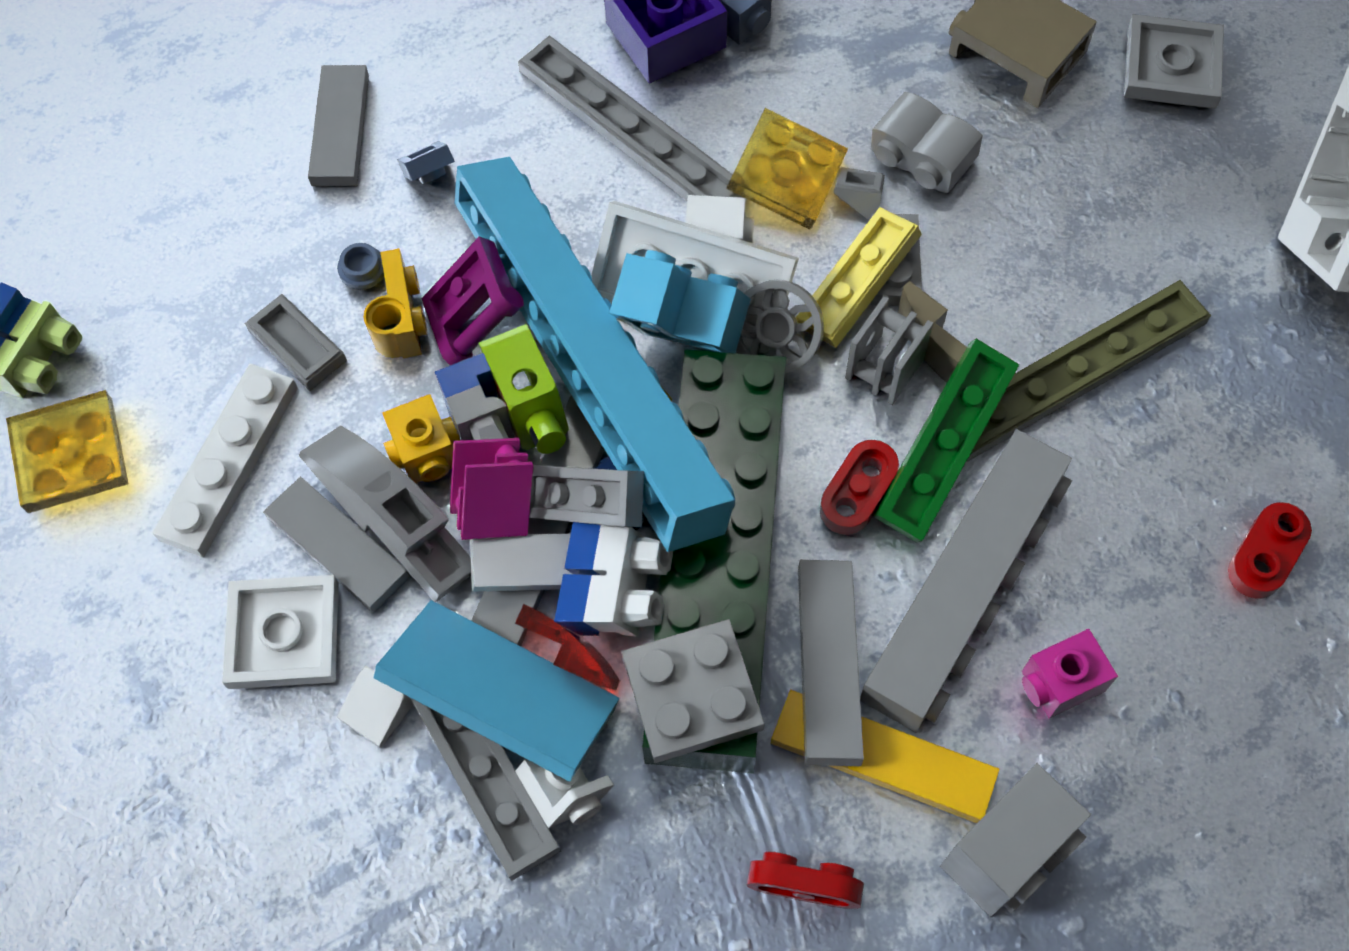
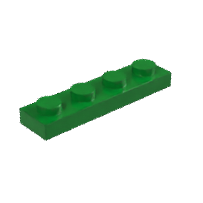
M977 338L968 344L894 480L873 515L874 518L916 543L923 541L1020 364Z

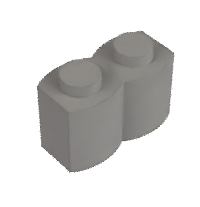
M904 92L872 129L871 150L884 165L910 171L915 180L924 188L949 193L979 156L983 135L968 122L956 116L942 113L935 105L921 96Z

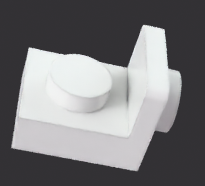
M527 759L515 770L548 828L567 820H571L573 825H578L592 818L603 807L600 800L614 786L608 775L589 782L580 767L570 782Z

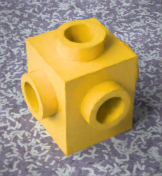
M430 394L382 412L392 436V440L383 443L389 459L400 469L405 468L408 477L415 483L438 480L452 469L453 442L460 440L451 416L441 420Z

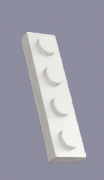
M249 363L152 532L159 541L204 558L298 389L293 378Z

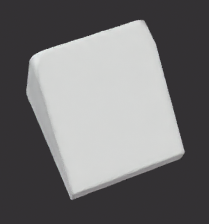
M365 666L358 674L337 718L382 748L414 704L410 697L374 679L375 671Z

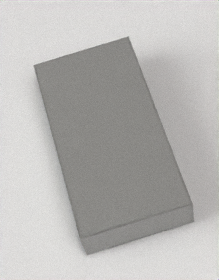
M283 294L279 295L244 323L248 331L309 391L347 361L344 352Z

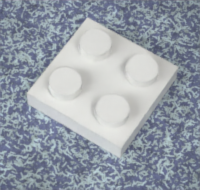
M335 575L229 581L222 683L227 689L336 682L339 582Z

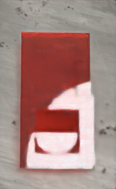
M523 604L515 624L562 644L553 665L602 687L617 690L620 679L606 659L588 640L554 622V617Z

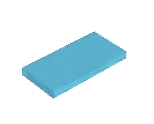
M430 600L377 663L373 676L374 679L569 782L607 724L619 701V697L432 600Z

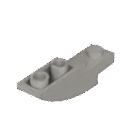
M340 425L300 451L299 457L364 532L371 528L434 602L440 600L471 576V557L445 528L449 520L448 517L410 477L374 446Z

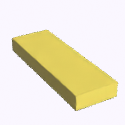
M881 207L878 208L812 295L823 315L824 332L822 341L837 348L922 235L918 225ZM801 312L795 318L797 323H804L812 315L811 312ZM814 324L805 331L813 335Z

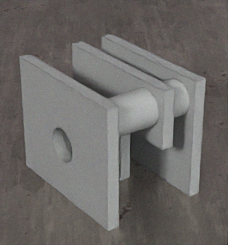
M883 296L851 341L845 378L851 381L855 375L873 385L872 394L877 396L881 390L889 394L887 402L893 405L924 360L933 322L928 320L924 326L916 323L917 313L911 311L905 317L889 308V298ZM886 327L895 332V335L879 356L877 366L865 359L882 337L883 328ZM907 341H911L912 344L896 365L894 375H892L896 357Z

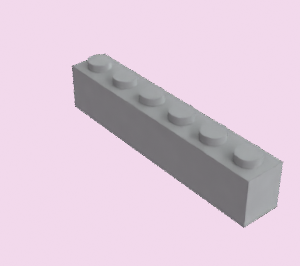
M1018 429L1014 431L866 680L860 701L917 733L925 718L933 723L936 722L951 695L942 690L945 682L951 673L961 678L976 649L967 645L976 629L986 634L1001 605L992 600L1000 586L1009 591L1011 590L1025 565V562L1017 559L1024 544L1033 549L1035 548L1049 523L1048 520L1040 516L1048 503L1058 507L1067 492L1072 480L1065 477L1064 474L1072 460L1070 456Z

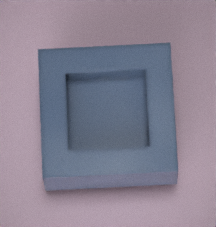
M440 141L397 159L404 177L411 181L419 179L421 184L443 176L446 173L444 166L455 162L448 145Z

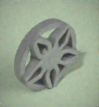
M769 280L751 287L744 293L751 299L757 293L766 290L762 302L765 311L759 307L748 308L747 315H756L758 318L755 325L745 319L743 329L749 333H756L757 337L753 339L751 350L749 351L740 335L736 351L739 354L758 355L762 342L770 347L765 356H775L777 348H779L781 354L792 361V363L785 365V373H790L808 363L818 351L824 332L823 315L814 297L803 287L786 280ZM775 289L778 290L780 296V307H773L772 304ZM786 290L797 295L806 305H795L788 310L790 300ZM801 312H811L812 317L804 323H797L795 315ZM814 324L813 338L808 348L804 337L797 334V331H805ZM792 340L797 342L802 357L789 349L788 343Z

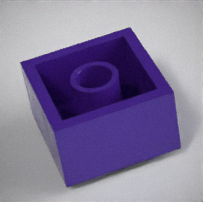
M604 0L606 24L649 84L727 48V10L719 0Z

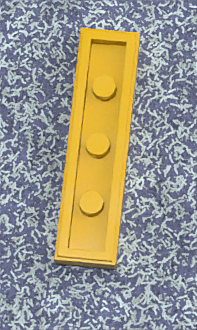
M790 689L770 744L805 757L802 693ZM862 716L864 756L862 765L829 766L974 823H978L986 814L1000 770L989 764Z

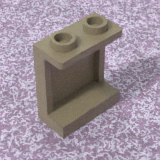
M975 0L973 6L967 12L961 10L956 15L949 28V35L952 36L949 54L958 58L968 47L1028 82L1023 100L1039 108L1087 52L1097 21L1060 0Z

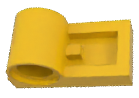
M400 248L382 251L380 253L387 295L373 299L366 306L363 315L365 325L375 349L382 356L388 358L403 357L404 359L422 355L419 336L427 335V327L422 307H414L412 295L420 294L415 266H405ZM398 324L392 329L383 330L388 325Z

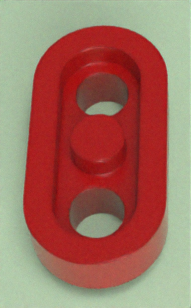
M865 440L851 449L821 498L820 516L823 523L830 530L842 535H851L860 532L867 526L898 472L899 460L892 447L879 440ZM868 466L875 467L880 474L868 476L862 469ZM849 506L854 510V514L847 517L842 516L837 512V508Z
M1284 502L1273 503L1264 508L1254 520L1228 566L1229 579L1234 588L1241 594L1255 599L1267 598L1284 584L1312 533L1310 520L1300 508ZM1278 521L1288 524L1292 532L1281 529ZM1254 561L1264 563L1268 567L1269 573L1259 571L1255 567Z
M764 852L763 860L750 862L747 887L765 894L844 909L861 908L864 882L853 878L854 869L845 865L820 863V868L817 870L797 866V858L778 852Z

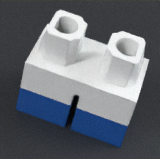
M573 522L564 569L572 574H563L554 622L580 636H599V632H616L627 636H637L639 627L660 625L664 610L663 596L656 591L645 590L648 574L666 575L670 571L673 551L667 552L660 540L644 537L632 527Z

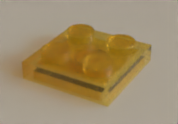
M765 108L726 189L811 230L848 148Z
M106 390L6 418L19 504L28 514L129 484L113 400Z

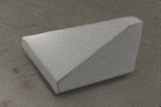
M841 167L838 171L834 194L867 220H870L871 214H875L880 206L885 175L883 173Z

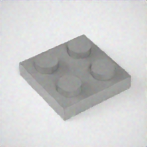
M1132 14L1128 25L1124 98L1216 109L1222 97L1224 25Z
M730 619L621 651L654 764L764 730L765 724Z

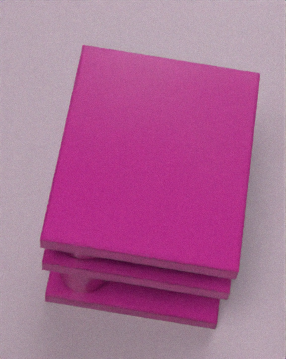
M519 438L458 440L453 442L450 513L457 514V529L461 530L462 540L528 536L533 463L532 461L528 462L527 452L519 453Z

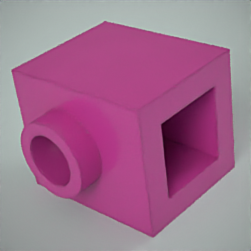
M1086 629L1033 654L1022 670L1024 675L1022 684L1028 698L1036 707L1042 706L1049 719L1106 692L1118 677L1090 629Z

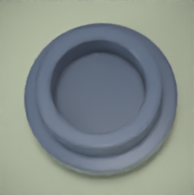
M354 243L342 251L337 270L340 279L346 286L352 289L363 290L377 285L383 279L384 271L379 250L366 243Z

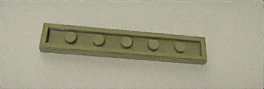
M1179 280L1018 371L1010 381L967 462L1010 438L1016 429L1024 430L1206 325L1211 314L1185 284Z

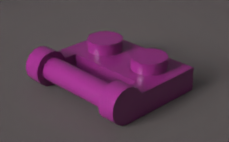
M480 236L421 298L440 353L449 365L473 357L472 351L479 342L506 316H514L524 305L521 294L510 284L494 241ZM490 298L491 303L459 335L458 330Z

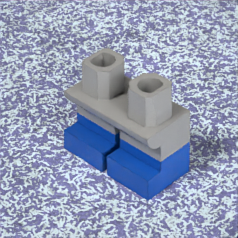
M484 353L435 371L445 405L460 440L514 438L507 406L497 396L492 372Z

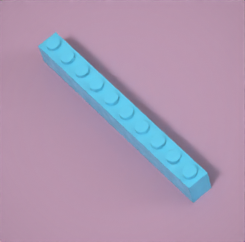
M510 156L457 166L454 204L476 239L480 236L494 241L511 286L523 298L524 305L520 312L616 469L644 471L642 511L666 551H674L724 535L732 509L735 506V496L730 483L720 477L710 462L706 447L700 440L695 439L685 424L681 409L676 403L670 401L660 385L656 371L651 366H647L637 351L633 336L628 331H624L616 317L609 313L611 308L610 301L607 298H603L593 284L588 268L585 265H581L572 252L567 236L561 234L551 220L547 206L544 203H540L532 191L528 177L520 173Z

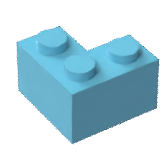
M647 250L645 257L626 253L609 311L611 315L647 336L713 352L736 353L751 301L747 295L737 288L738 282L736 280L718 274H709L707 280L691 277V270L675 265L676 258L658 251Z

